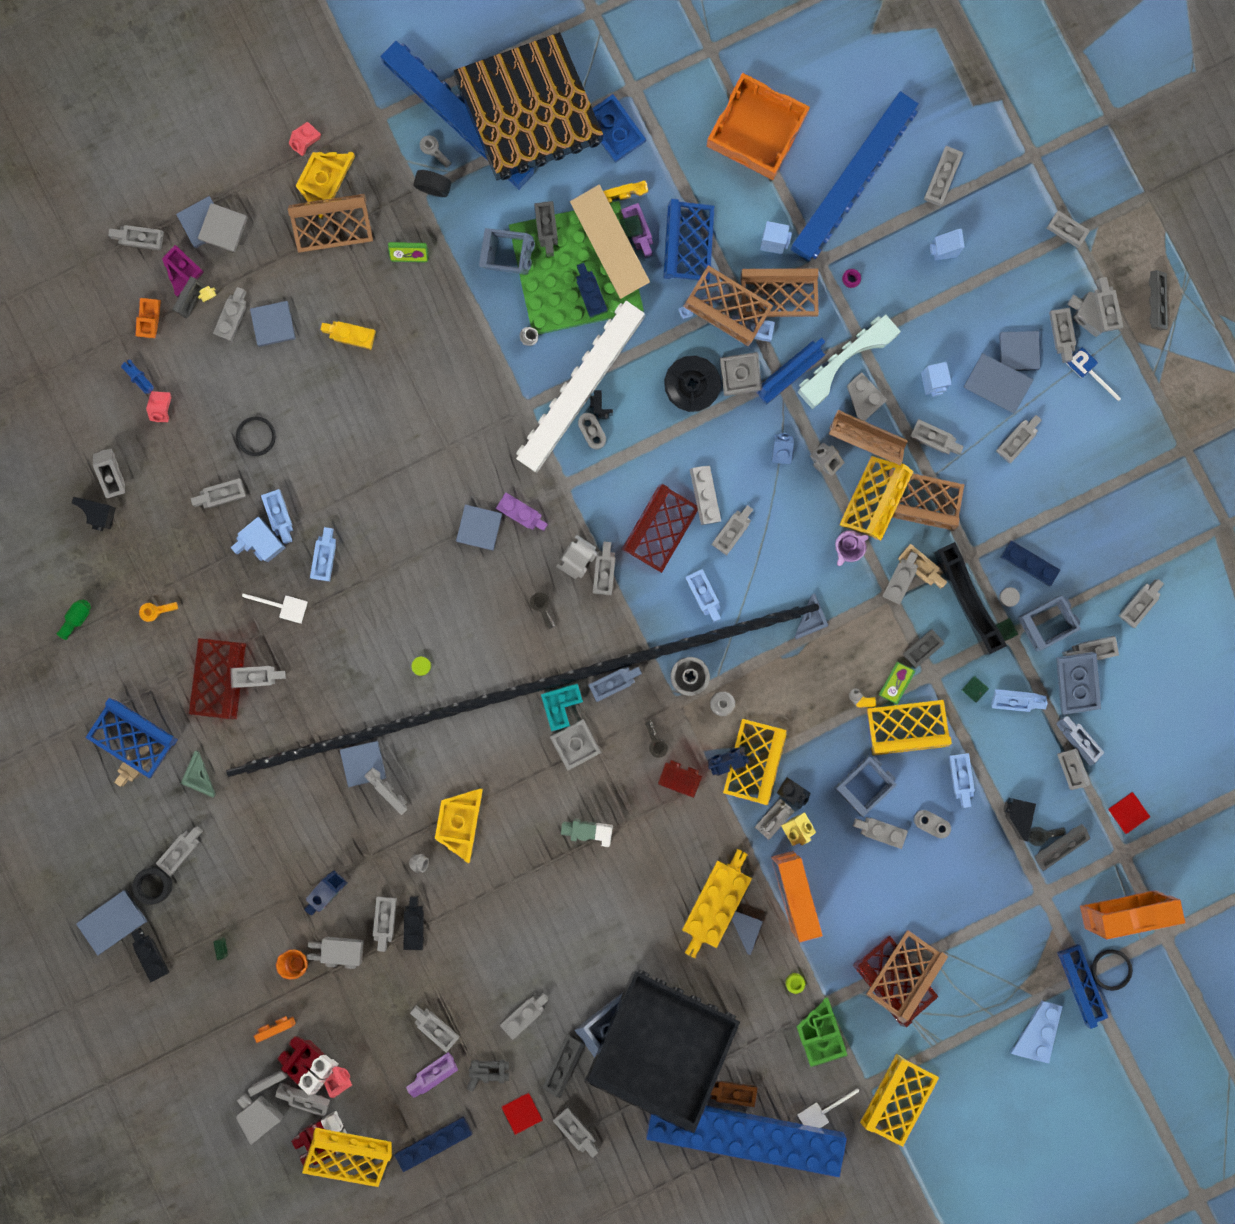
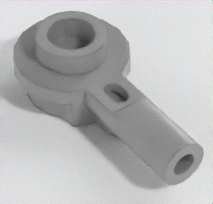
M429 135L421 139L420 149L423 153L435 156L446 168L451 165V162L439 150V144L435 137Z

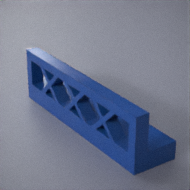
M1077 944L1057 953L1084 1023L1092 1029L1098 1026L1097 1022L1107 1019L1108 1015L1082 948ZM1077 950L1079 959L1074 964L1070 953ZM1079 968L1086 972L1084 982H1081L1077 971ZM1086 986L1093 990L1091 1000H1088L1084 989ZM1092 1006H1098L1102 1015L1094 1017L1091 1009Z

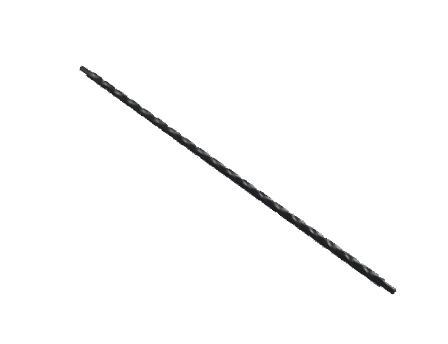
M817 603L801 608L797 606L790 610L766 615L762 618L751 619L733 626L712 630L705 634L691 636L676 642L652 647L648 650L599 662L589 667L567 671L561 675H553L532 683L511 687L504 691L493 692L475 699L454 703L447 707L394 720L388 724H380L359 732L341 735L331 740H324L302 748L281 752L274 756L263 757L249 761L242 766L228 769L226 773L228 777L245 772L247 774L253 773L260 769L274 767L317 753L327 752L374 737L394 733L405 728L426 724L433 720H440L490 704L511 700L518 696L557 687L575 680L599 675L606 671L627 667L634 663L645 662L663 655L684 651L691 647L705 645L720 639L744 634L748 631L769 627L777 623L800 618L801 615L809 612L818 611L819 605Z

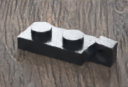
M411 896L409 906H405L403 950H423L424 910L423 906H419V896Z
M141 928L131 932L135 941L132 943L133 949L150 983L170 973L153 938L151 939L149 935L145 936Z

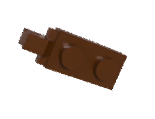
M716 1081L711 1092V1099L716 1100V1102L755 1107L758 1088L752 1085Z

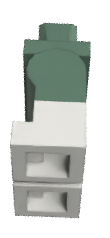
M574 819L573 822L564 821L562 823L561 835L571 836V841H577L578 839L581 841L588 839L601 840V846L609 847L613 825L588 821L581 822V819Z

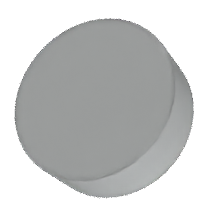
M1009 587L1001 591L999 599L1004 606L1012 607L1019 602L1020 594L1015 588Z

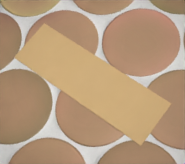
M600 184L571 200L570 203L620 299L650 283Z

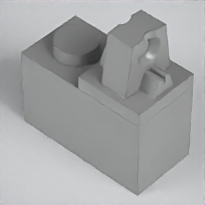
M107 449L94 453L93 467L105 497L110 498L124 494L125 482L113 450Z

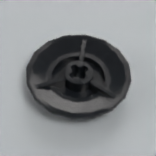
M685 356L676 360L667 370L664 379L665 392L669 401L677 408L687 412H697L710 407L717 399L721 389L720 375L716 367L707 359L699 356ZM690 380H693L694 383H697L695 385V389H692L691 386H687L690 383Z

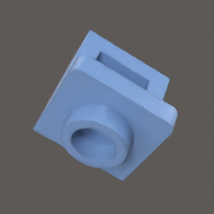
M787 433L774 435L772 463L791 464L794 446L793 436Z

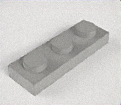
M945 146L923 200L940 207L942 206L963 152Z
M710 465L690 469L701 525L721 522Z

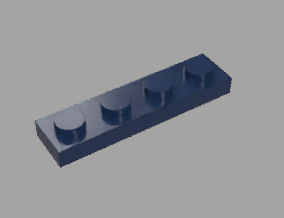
M464 1116L396 1152L394 1156L402 1171L405 1172L470 1137L473 1133Z

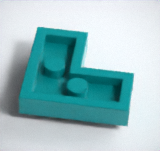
M578 684L541 694L551 731L570 726L565 707L583 702Z

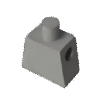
M1088 292L1082 299L1072 295L1067 304L1076 309L1072 319L1095 337L1099 336L1102 333L1095 293Z
M245 1093L237 1100L243 1110L236 1116V1119L251 1145L284 1117L263 1096H259L256 1100L252 1101L247 1093Z

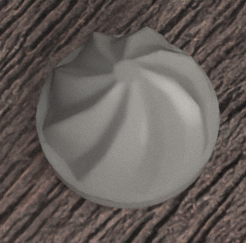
M526 327L521 330L520 341H522L523 345L533 346L537 343L538 332L536 329Z
M423 854L413 855L409 860V866L415 873H424L428 868L429 859Z

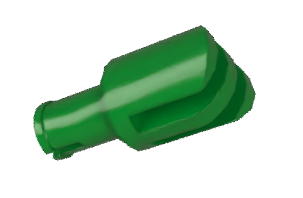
M83 599L71 605L64 615L66 621L56 633L60 638L67 640L75 627H80L90 613V603Z

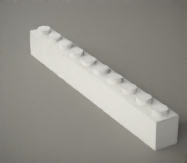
M628 301L618 305L614 312L616 316L613 320L609 319L604 326V333L602 336L598 335L596 337L591 352L587 351L582 358L584 362L580 368L577 366L571 374L573 378L569 383L565 382L560 389L561 395L559 398H554L549 405L551 409L548 414L544 413L539 419L538 423L540 425L537 430L533 429L527 437L529 439L525 446L522 445L517 451L518 457L516 459L537 473L644 320L645 313Z

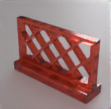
M659 484L621 550L662 573L698 511L697 505L672 491L666 485ZM668 494L675 497L677 505L666 506L665 499ZM689 505L694 509L690 516L683 517L680 506ZM677 507L680 518L670 521L668 509ZM665 511L667 522L657 524L656 514ZM681 520L683 527L681 532L673 534L671 523ZM668 524L671 535L661 537L658 526ZM655 527L658 538L647 540V530ZM671 537L672 547L664 550L661 539ZM658 540L661 551L651 554L649 542ZM646 544L648 555L640 556L635 551L639 545ZM662 553L664 561L658 567L653 563L652 556Z
M198 638L189 714L237 720L241 687L231 688V668H243L246 643ZM204 643H209L213 648L207 655L203 652ZM224 645H230L229 654L223 657L219 649ZM214 653H217L221 661L214 666L209 658ZM206 661L211 669L203 674L200 668L201 664ZM224 663L227 667V673L221 676L217 668ZM214 672L219 679L211 685L206 677ZM202 680L209 687L203 693L198 689V684ZM222 682L225 690L219 696L214 687ZM212 691L216 699L209 704L204 696ZM201 699L206 707L202 711H195L196 702ZM218 701L222 705V714L215 713L212 708Z
M889 935L861 960H857L853 964L869 987H871L878 976L874 970H878V974L882 970L883 957H890V955H883L884 946L889 942L893 947V951L897 946L896 942ZM904 953L899 954L900 956H895V962L896 958L903 959L905 962ZM872 956H879L878 968H872L867 962ZM910 966L912 974L919 977L921 974L916 967ZM905 967V971L897 970L898 973H905L904 979H908L907 967ZM886 970L891 972V981H894V970ZM908 981L901 985L903 987V994L907 993V988H911L910 985H907ZM888 984L890 986V990L888 988L889 996L893 995L894 986H897V984ZM883 985L876 986L873 992L879 998L886 997ZM931 986L927 990L931 997L926 1001H920L923 1004L920 1007L918 1004L907 1022L902 1023L892 1014L900 1026L907 1028L915 1017L939 997ZM890 998L891 1007L898 1011L901 1007L900 998Z

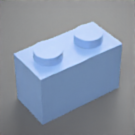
M767 221L760 250L782 254L784 249H788L792 232H788L789 225Z
M947 362L929 365L921 372L926 395L931 394L932 397L943 395V392L947 391V388L952 385Z

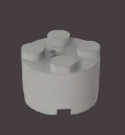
M578 535L574 537L577 541L575 543L571 541L561 556L562 564L559 565L557 563L556 565L558 569L574 579L583 577L587 571V568H585L588 561L592 562L598 553L595 551L596 547Z
M686 657L679 660L673 666L670 679L672 686L677 692L686 696H694L706 689L710 680V674L703 661L695 657ZM692 671L695 679L688 682L685 674Z

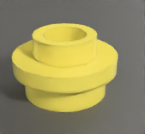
M207 286L199 291L200 295L198 298L206 302L216 296V289Z

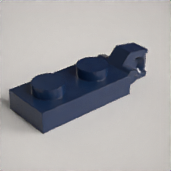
M584 263L577 265L580 274L576 276L577 285L589 318L608 312L595 275H593L592 271L587 272Z

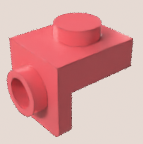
M306 122L292 132L289 145L294 151L303 156L306 153L307 147L318 141L321 134L310 123Z
M151 391L146 407L150 421H169L170 393Z
M336 1066L332 1068L333 1073L329 1078H325L326 1082L324 1083L331 1098H335L352 1086L349 1072L345 1068Z

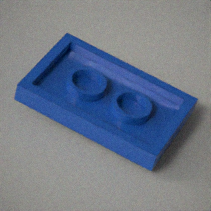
M614 94L592 108L603 133L601 144L615 163L646 142V138Z

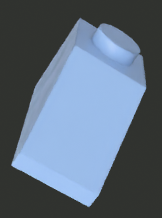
M957 229L934 238L930 244V253L934 255V260L958 257L965 248L962 229Z

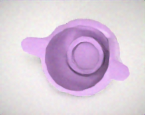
M851 530L842 532L835 542V549L838 553L837 565L841 566L845 561L855 562L861 559L867 550L865 541L868 539V535Z

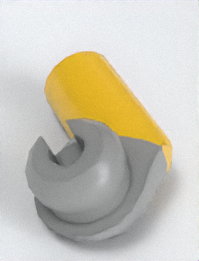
M856 688L850 691L849 698L857 707H876L875 697L865 698L860 693V690Z

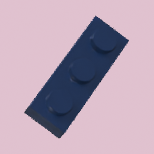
M1012 540L1009 541L1000 558L1049 587L1052 586L1060 572L1059 568Z

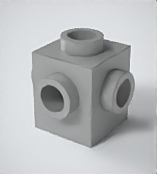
M822 443L810 455L814 461L813 466L819 472L824 471L830 476L845 463L839 455L840 452L833 445L829 447Z

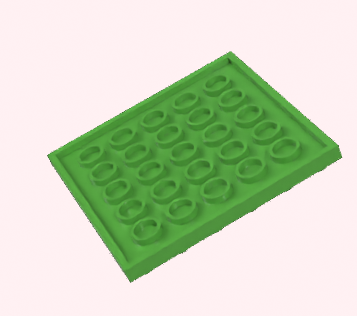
M620 201L609 203L627 236ZM575 211L555 214L558 245H553L554 256L550 257L546 255V248L540 246L536 219L509 224L510 231L527 233L534 237L535 246L530 258L532 262L531 268L528 270V275H519L530 325L537 330L538 335L613 319L616 316V313H614L620 303L624 304L625 301H628L644 312L639 289L620 299ZM512 239L517 266L519 267L523 240ZM581 263L585 264L587 272L592 271L593 275H595L608 312L593 318H589L577 285L576 276L580 275L577 265Z

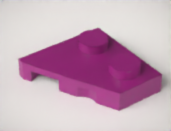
M176 245L162 258L169 280L174 288V294L178 298L190 276L198 279L204 273Z

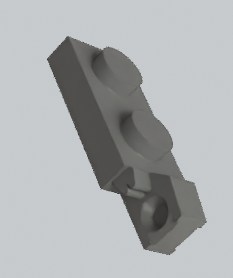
M553 201L534 203L540 246L546 248L547 257L554 256L553 245H558Z

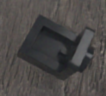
M594 390V396H590V407H594V416H598V419H609V416H613V409H602V390Z
M788 777L777 791L778 795L799 809L807 804L811 794Z

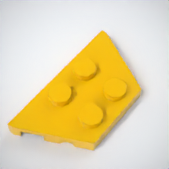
M313 152L296 184L297 189L306 201L312 202L334 198L355 158V154L352 152H348V154ZM318 214V217L323 220L324 216Z
M481 788L441 800L435 839L467 863H470L483 793Z

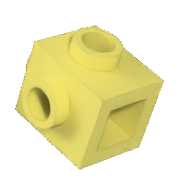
M805 812L781 825L792 846L799 843L802 846L810 842V837L816 833Z

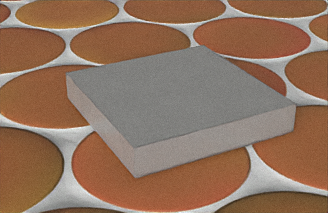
M211 203L198 239L235 253L248 217Z
M758 352L720 358L724 396L761 391L762 381Z
M584 719L550 736L567 771L602 753Z

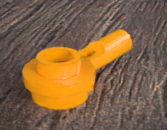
M174 602L156 606L152 603H145L140 607L139 615L142 620L152 622L161 613L177 610L178 604Z

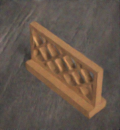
M365 193L292 204L287 208L291 218L298 253L373 241ZM363 208L364 216L360 221L351 215L354 209ZM341 211L346 215L342 224L332 218L335 212ZM318 214L328 218L323 227L313 221ZM303 217L309 221L304 230L297 226L295 218ZM348 217L358 223L353 232L343 226ZM330 220L339 226L334 235L325 229ZM311 223L320 229L316 237L306 232ZM359 226H362L367 230L368 237L360 238L354 233ZM341 228L350 234L349 238L345 241L336 237ZM322 231L332 237L329 243L323 244L317 240ZM303 234L313 240L310 246L301 247L300 238Z
M708 265L683 307L746 346H749L773 305ZM708 272L716 276L717 283L707 285L706 275ZM721 285H731L733 293L724 295ZM718 286L720 296L711 298L708 288ZM705 289L708 299L700 300L694 295L698 290ZM738 295H747L750 303L740 305ZM734 296L737 306L727 308L725 298ZM722 299L724 309L716 310L713 308L712 301ZM761 304L767 309L764 314L756 315L754 305ZM751 306L753 316L743 318L741 308ZM738 309L740 319H731L728 311ZM754 319L756 328L753 332L746 328L744 321Z
M742 269L740 275L741 286L746 288V284H754L758 288L754 294L757 295L761 291L767 297L765 301L771 300L777 306L774 311L769 312L767 317H818V269ZM767 284H773L777 288L771 295L763 289ZM786 284H792L796 288L790 295L782 289ZM804 284H813V291L809 295L801 288ZM779 291L787 297L781 304L773 298ZM797 291L806 297L800 304L792 298ZM741 294L742 305L749 303V298L746 300L747 295ZM790 300L796 308L793 311H787L782 306ZM809 300L814 305V311H806L802 305ZM757 304L756 315L764 314L766 309L763 305ZM746 307L742 308L743 317L753 316L752 312H746Z
M837 410L829 428V435L901 465L908 440Z
M894 469L889 470L888 477L893 475ZM912 473L907 484L911 494L905 498L901 497L892 518L954 531L959 526V513L964 484ZM913 479L918 480L922 485L916 491H914L909 483ZM932 483L937 484L941 491L934 495L928 488ZM951 487L959 489L958 496L953 499L946 491ZM925 489L930 498L922 502L917 493ZM941 493L948 499V502L942 506L935 498ZM914 496L919 505L911 507L906 500ZM933 500L938 508L934 511H929L924 504ZM951 503L955 509L954 516L948 515L943 508Z
M907 930L866 995L894 1014L899 1021L905 1023L912 1016L948 956L943 952H938ZM908 937L914 940L916 949L906 950L905 941ZM921 950H928L933 954L930 961H922ZM917 951L919 962L910 964L907 953ZM904 953L906 965L896 966L895 956ZM920 965L921 975L913 978L910 966ZM907 967L909 978L899 980L897 969ZM893 969L896 981L886 982V970ZM910 981L911 991L902 994L900 982ZM897 983L899 994L889 996L887 985ZM883 985L886 997L879 998L872 992L876 986ZM900 997L901 1007L898 1011L891 1007L890 998Z

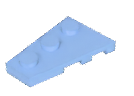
M1042 1000L1010 1053L1049 1063L1063 1006Z

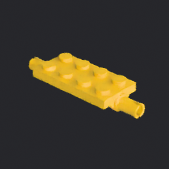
M737 849L731 863L728 865L718 860L716 861L682 928V931L693 937L685 950L687 955L691 953V957L696 958L700 947L705 942L715 948L718 947L752 880L751 877L741 873L742 870H740L748 856L747 853H742L741 850Z

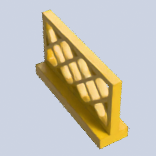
M871 456L839 525L881 541L913 471L903 463L898 465ZM879 463L881 469L873 473L874 464ZM895 468L893 475L888 477L886 471ZM883 473L885 480L876 484L875 477ZM871 480L873 486L865 490L866 482ZM887 485L885 492L880 495L878 488ZM875 491L876 497L868 501L867 495ZM863 497L865 503L857 507L858 499ZM878 502L877 509L872 512L870 506ZM867 508L868 515L860 518L859 512ZM855 514L857 521L848 524L849 518ZM870 519L871 522L866 530L863 528L862 523Z
M944 700L867 709L873 756L949 747L952 744L951 737H949ZM931 706H940L941 713L937 718L928 712ZM912 708H918L924 712L918 720L908 714ZM893 710H899L904 714L899 723L889 716ZM880 712L885 716L880 725L873 720L872 713ZM925 714L934 720L929 729L920 723ZM906 716L915 722L910 731L901 725ZM887 718L896 724L891 733L882 727ZM936 722L943 727L944 734L936 735L931 731ZM917 724L926 730L923 737H917L912 733ZM898 727L908 733L904 739H897L892 735ZM879 729L888 735L885 741L876 742L875 734Z
M742 719L735 748H739L741 744L747 742L752 750L746 754L747 757L754 753L759 763L751 768L746 763L745 767L747 770L737 775L730 764V772H728L723 793L769 805L788 730ZM745 723L753 725L757 733L747 738L743 732ZM767 729L774 731L773 739L766 743L760 733ZM759 735L763 745L754 750L749 740ZM766 747L769 752L768 758L760 761L756 751ZM761 765L764 775L756 780L751 770ZM749 772L754 782L744 787L739 777ZM737 779L742 789L737 792L729 791L730 782ZM756 784L759 789L758 798L751 797L746 789Z
M896 1054L860 1123L866 1130L875 1132L903 1147L939 1077ZM909 1066L914 1069L915 1076L906 1079L904 1073ZM925 1076L932 1078L929 1085L922 1087L920 1078ZM917 1080L919 1088L909 1092L907 1083ZM904 1084L906 1093L896 1096L895 1090L897 1086ZM920 1093V1102L913 1104L911 1095ZM908 1097L910 1106L900 1109L898 1100ZM895 1101L897 1110L887 1113L886 1107L888 1103ZM911 1110V1119L904 1121L902 1113ZM898 1114L901 1123L891 1126L889 1117ZM886 1119L887 1128L882 1130L876 1128L880 1120ZM902 1127L903 1134L899 1140L894 1137L892 1130Z
M315 1128L302 1173L379 1187L387 1162L390 1161L392 1156V1142ZM315 1147L325 1149L326 1151L317 1154ZM334 1152H343L345 1154L337 1158ZM330 1155L332 1161L324 1164L321 1159ZM359 1155L364 1156V1158L355 1161L352 1156ZM349 1159L352 1164L343 1167L340 1162ZM372 1159H381L383 1161L375 1165ZM315 1161L320 1165L317 1168L309 1167V1164ZM368 1162L371 1167L362 1171L360 1165ZM337 1165L340 1170L332 1172L328 1168ZM356 1168V1170L358 1171L357 1174L349 1175L347 1173L348 1171ZM375 1172L377 1177L376 1179L367 1178L366 1175Z

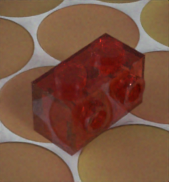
M670 760V763L665 762L657 784L694 798L702 775L698 774L699 770L688 767V770L680 767L681 763Z

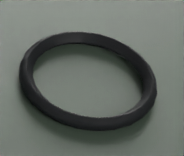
M249 417L242 421L236 430L237 445L247 455H264L271 450L275 443V429L271 422L263 417ZM250 421H262L269 426L272 432L270 445L261 452H250L241 444L240 431Z
M1105 950L1098 954L1092 963V976L1095 982L1103 989L1110 991L1122 989L1129 983L1132 977L1133 970L1129 958L1118 950ZM1112 953L1120 955L1128 965L1126 980L1122 984L1113 987L1101 983L1096 975V965L1099 959L1106 954Z

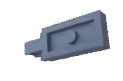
M628 667L622 668L589 684V687L596 702L631 686V684L635 683L634 677L641 675L642 672L639 667L631 671Z
M1067 715L1056 723L1059 729L1063 731L1065 737L1078 749L1081 756L1090 766L1095 764L1104 754L1079 723L1072 722Z

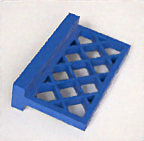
M671 199L669 201L664 254V279L699 280L701 275H698L694 268L700 263L705 269L708 265L711 267L715 206L679 202V199ZM681 207L688 208L692 215L685 219L681 215ZM701 210H709V218L705 222L697 214ZM693 216L701 223L695 230L687 222ZM684 224L691 231L686 238L679 232L680 227ZM702 226L708 232V237L704 240L696 233ZM692 235L700 242L694 249L686 241ZM682 243L690 250L684 257L678 251V247ZM701 245L707 251V255L703 259L695 251ZM691 253L699 261L693 267L685 260ZM681 262L689 269L685 274L677 273V265ZM708 272V274L706 275V281H708V282L710 281V273H709V272Z
M820 338L816 343L814 341L810 342L762 383L761 391L756 393L766 405L825 356L821 350L825 344L823 338Z
M108 698L105 703L106 707L85 738L151 779L171 746H174L178 739L117 700ZM110 711L115 715L116 722L106 725L105 717ZM129 723L132 733L122 735L120 724ZM117 725L119 736L109 738L107 727ZM103 728L105 739H95L93 737L95 732ZM145 733L148 743L138 745L136 734ZM133 735L135 746L125 748L123 737ZM119 739L121 749L112 750L110 740ZM160 743L165 746L161 754L154 755L152 744ZM149 746L150 756L141 758L139 747ZM135 749L137 759L128 760L126 751ZM151 759L152 768L149 772L143 769L141 761Z

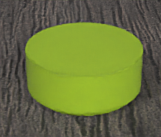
M417 657L412 662V671L416 675L424 676L430 672L431 662L426 657Z
M792 973L786 978L785 985L789 992L798 994L804 990L805 980L800 974Z

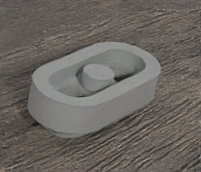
M591 413L582 414L578 420V425L589 447L594 450L603 448L606 444V436L596 417ZM587 420L592 423L589 427L584 425ZM595 437L600 438V442L597 444L593 442Z
M919 810L914 815L913 821L918 828L937 838L942 839L949 836L951 826L948 821L927 810ZM926 816L927 822L923 824L921 819ZM943 825L945 828L943 832H939L938 830L939 826Z

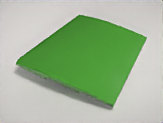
M827 997L797 1026L810 1067L848 1056L829 998Z

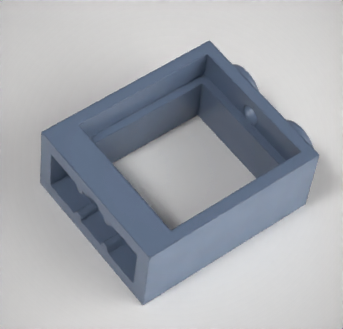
M485 228L479 266L487 270L528 275V270H530L532 264L530 259L531 252L535 246L534 237L527 233ZM498 237L523 240L519 267L494 264Z
M1063 595L1057 596L1018 617L1035 651H1041L1081 630L1079 618L1075 614L1073 615L1070 610L1071 604ZM1057 604L1069 628L1044 641L1031 617Z
M867 756L834 787L862 817L897 785L894 782L896 778L888 770L886 772L882 770V763L876 757L871 758ZM869 764L887 784L863 806L845 786Z

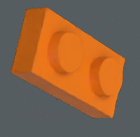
M284 1016L277 1019L275 1025L269 1026V1024L258 1028V1032L254 1035L256 1043L293 1027L296 1024L294 1017L292 1016L287 1019Z

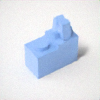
M257 517L237 533L239 535L236 538L238 542L231 547L235 554H239L244 549L247 552L255 549L254 554L260 561L264 560L266 562L271 561L286 548L260 517Z

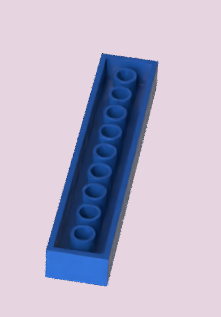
M711 1106L705 1107L695 1133H689L652 1114L649 1116L646 1139L650 1141L840 1177L847 1140L844 1132Z

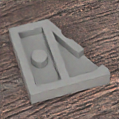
M862 372L847 385L853 409H855L856 416L860 420L866 421L888 400Z

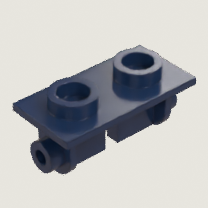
M745 747L733 748L728 753L714 755L709 759L708 769H711L713 775L719 776L730 772L729 764L732 765L733 770L746 766V763H749L747 755L745 756Z

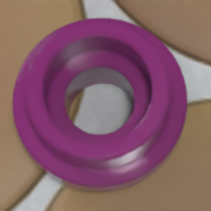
M848 269L842 276V282L848 288H855L861 282V274L855 269ZM853 276L855 281L850 282L848 277Z

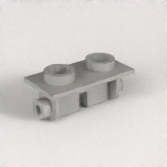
M779 799L755 828L770 840L795 811L783 800Z

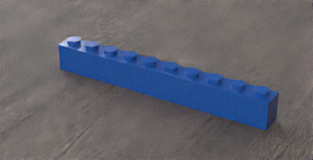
M395 41L380 56L383 64L488 161L462 97L459 94L455 96L451 92V87L445 81L440 82L437 79V74L432 69H426L423 66L424 62L418 56L414 57L411 55L410 49L404 43L400 44ZM530 168L528 172L523 174L516 173L507 180L520 190L534 175V168Z
M901 91L897 94L791 247V251L807 262H810L812 258L816 259L822 251L820 249L822 243L827 244L833 235L830 232L834 227L836 229L843 221V218H841L843 213H848L853 207L854 203H852V200L855 196L857 198L860 197L865 189L862 187L866 181L870 182L875 175L873 170L876 166L880 167L886 159L885 153L887 150L891 152L897 143L894 141L898 135L901 137L907 129L905 125L908 120L912 122L918 111L916 108L919 103Z

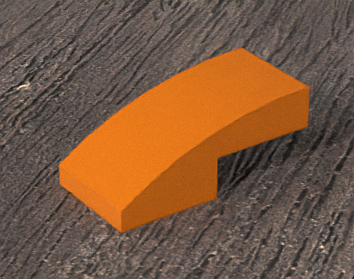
M140 298L135 336L156 338L161 300Z

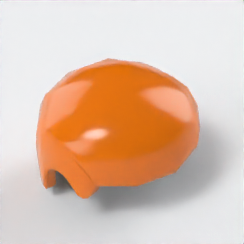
M294 949L279 955L276 962L277 973L286 979H297L304 975L308 968L306 955L302 951Z

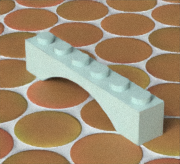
M884 315L882 318L878 316L870 323L872 325L871 328L868 330L864 328L856 335L858 338L853 343L849 341L843 346L842 349L844 351L840 355L835 353L828 360L829 364L825 368L820 366L813 373L815 376L811 380L807 378L799 385L801 388L798 394L812 409L827 398L833 377L846 360L865 350L884 348L899 335L901 331L887 315Z

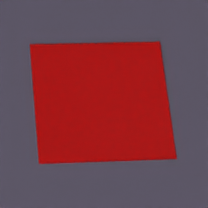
M1133 792L1108 809L1125 834H1128L1150 818V815Z
M529 1093L501 1107L515 1135L543 1121Z

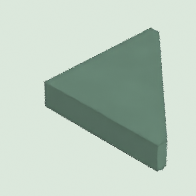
M195 751L180 784L210 797H215L216 794L199 751Z

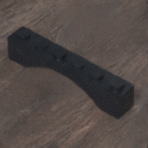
M953 542L935 551L934 554L984 654L990 655L1006 647L1007 645L998 627L986 611L973 586L964 559L956 543Z

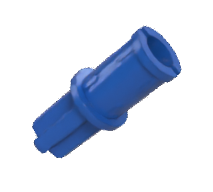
M127 360V363L124 362L121 368L129 375L131 382L136 383L145 394L151 393L154 387L146 379L144 372L139 371L131 360Z

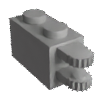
M325 937L322 939V942H308V947L321 948V954H307V959L326 963L325 966L337 967V964L345 965V968L355 969L356 966H360L362 963L364 940Z

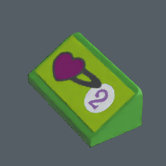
M388 243L389 256L392 262H428V247L426 243Z
M896 662L879 696L893 704H898L916 671Z

